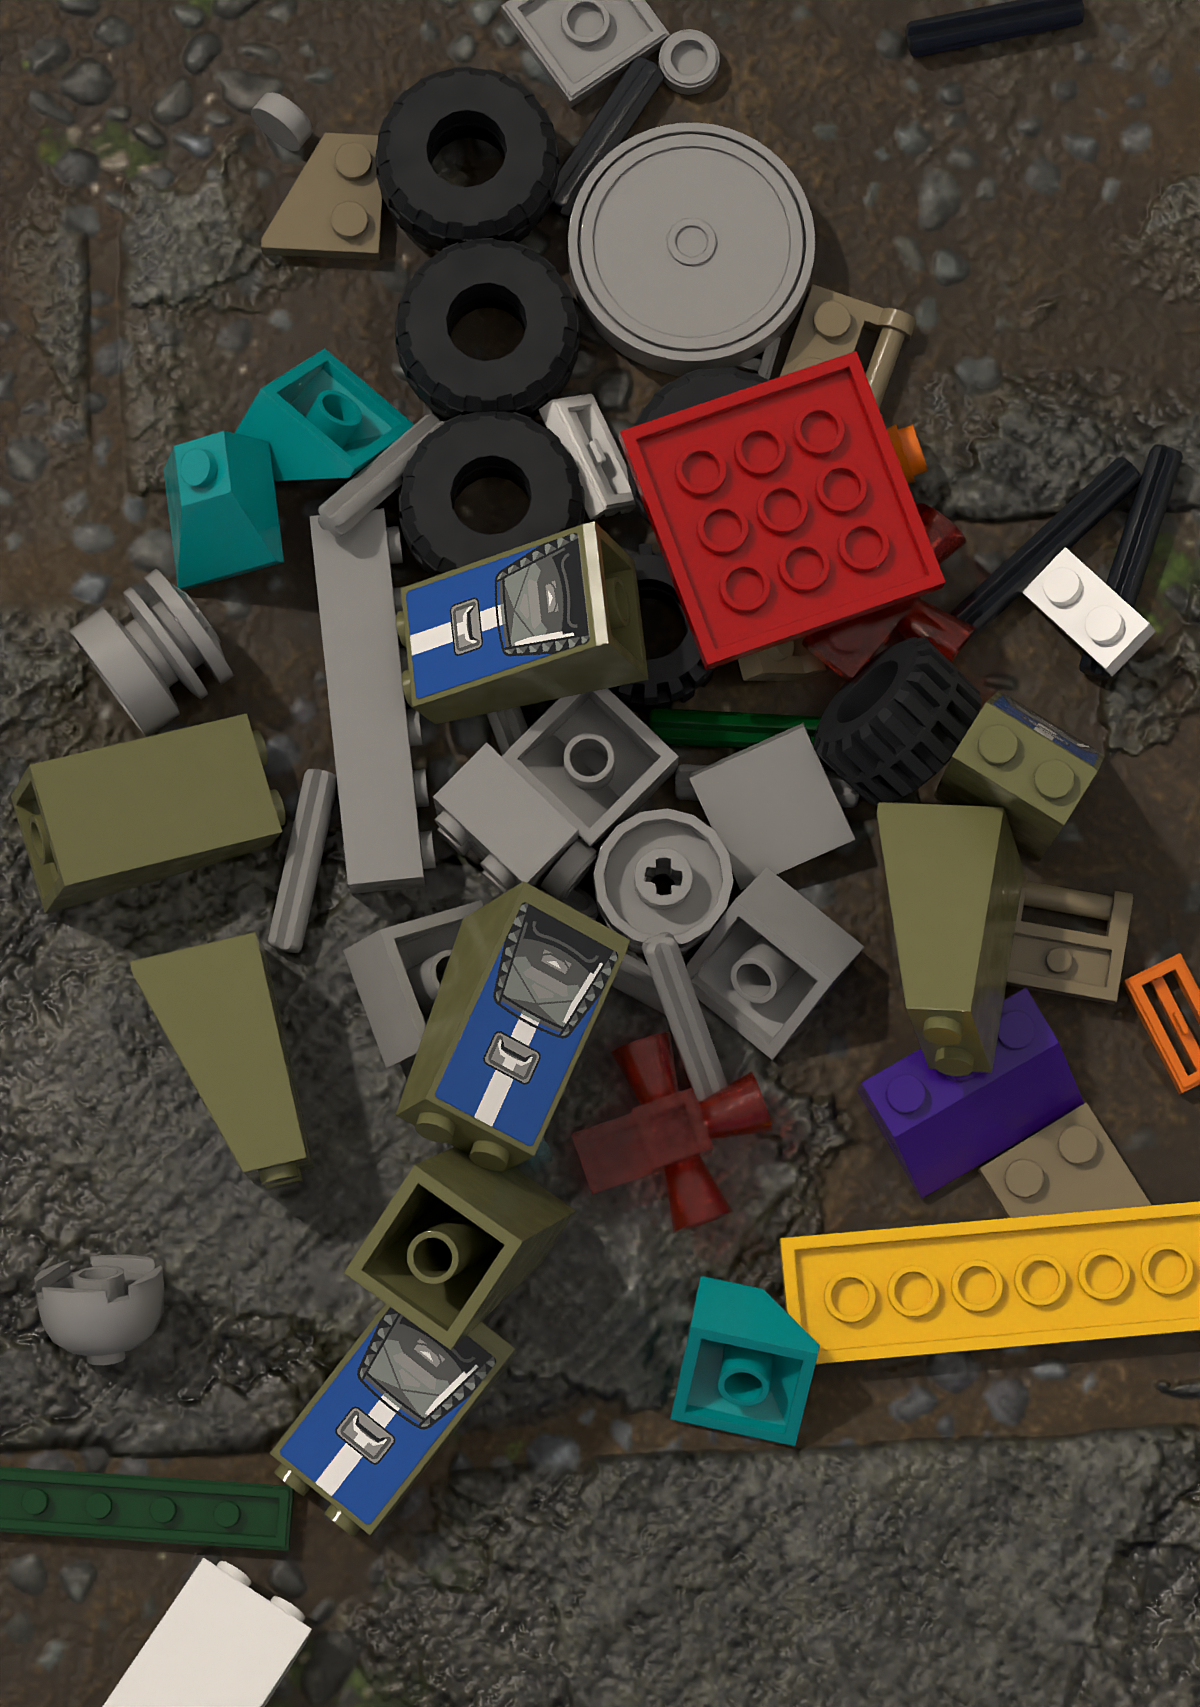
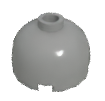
M99 1255L90 1257V1264L93 1267L84 1268L79 1271L71 1272L70 1260L41 1270L34 1277L36 1303L43 1328L53 1343L72 1354L87 1356L89 1364L110 1365L123 1361L126 1358L125 1351L142 1345L158 1327L164 1312L163 1269L161 1265L155 1268L154 1260L149 1257Z

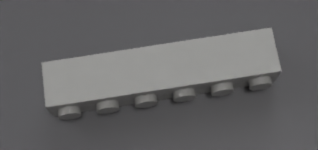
M384 508L373 509L346 534L335 537L329 530H323L318 523L320 515L309 516L348 887L351 894L425 886L424 869L436 868L432 830L419 831L417 808L429 806L425 769L413 770L410 746L423 745L419 712L414 708L406 709V700L402 687V673L404 670H408L407 649L400 648L396 615L398 611L403 610L401 588L405 586L393 587L391 564L403 563L399 526L387 527Z

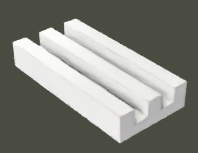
M586 394L552 399L541 407L539 412L546 427L560 438L562 445L571 453L579 469L578 476L580 484L584 489L585 510L590 520L597 519L603 514L607 517L613 516L619 511L621 514L635 509L636 504L628 482L626 463L594 396Z

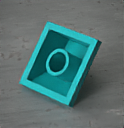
M324 348L261 388L235 433L269 441L275 481L349 478L366 467L414 424Z
M221 431L175 445L163 472L177 587L180 590L186 591L284 563L269 441Z
M700 1276L670 1419L795 1446L818 1356L819 1344L764 1289Z

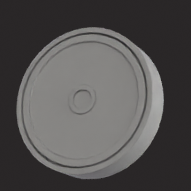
M698 122L675 123L652 128L629 138L610 151L595 166L581 187L573 206L568 232V261L571 283L578 303L590 324L605 341L626 357L653 369L678 374L698 369L732 368L762 353L768 345L787 330L799 312L808 291L815 254V229L809 203L802 187L785 163L763 144L741 132L719 125Z

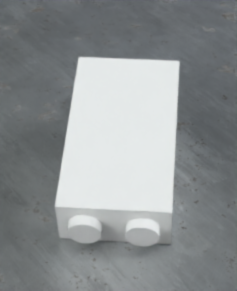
M203 1558L102 1707H265L306 1644L312 1629L302 1623L305 1616L293 1604L277 1596H273L271 1601L249 1588L251 1580L235 1566L225 1561H219L216 1566Z

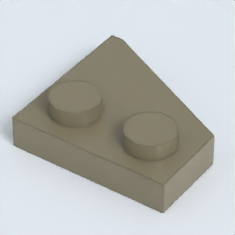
M324 133L261 238L263 255L380 260L383 198L376 175L375 155L378 135Z
M1087 1102L977 1170L1007 1218L1152 1206Z

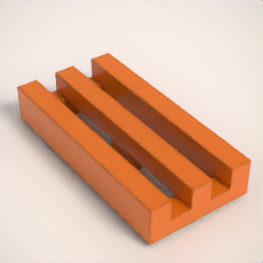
M1181 953L1122 982L1179 1095L1200 1085V1048L1163 978L1164 975L1170 972L1173 973L1200 1026V990ZM1147 983H1150L1195 1071L1190 1075H1187L1142 987Z

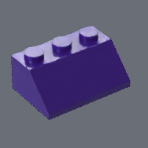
M1027 988L1003 1001L992 1073L971 1072L966 1076L946 1075L937 1069H929L922 1049H919L863 1081L857 1089L859 1096L920 1199L1084 1104L1061 1046Z

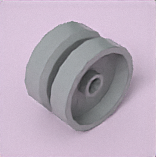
M668 808L639 812L617 825L600 847L593 874L595 902L603 924L630 939L628 949L643 955V942L647 938L657 936L663 932L674 935L682 955L701 946L725 914L733 886L730 854L716 831L692 814ZM665 876L672 880L674 885H671L670 894H656V885L652 883L655 878Z

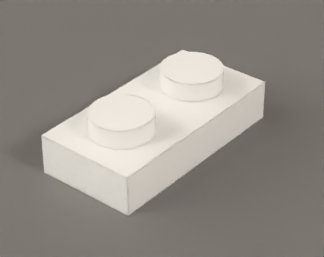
M1066 547L1022 591L1029 601L1111 676L1156 632L1149 622Z

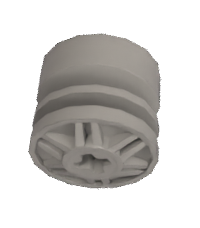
M157 569L143 577L158 601L155 605L148 608L131 587L123 592L125 601L134 617V620L123 626L109 611L101 607L69 630L89 662L145 737L151 736L180 715L177 703L169 689L174 683L180 681L200 700L208 695L206 688L194 671L195 668L203 664L220 685L234 676L225 660L220 645L221 641L202 612L186 592L170 583Z

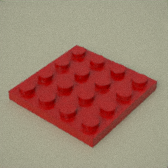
M857 351L620 431L619 440L705 670L942 589L945 584V579Z

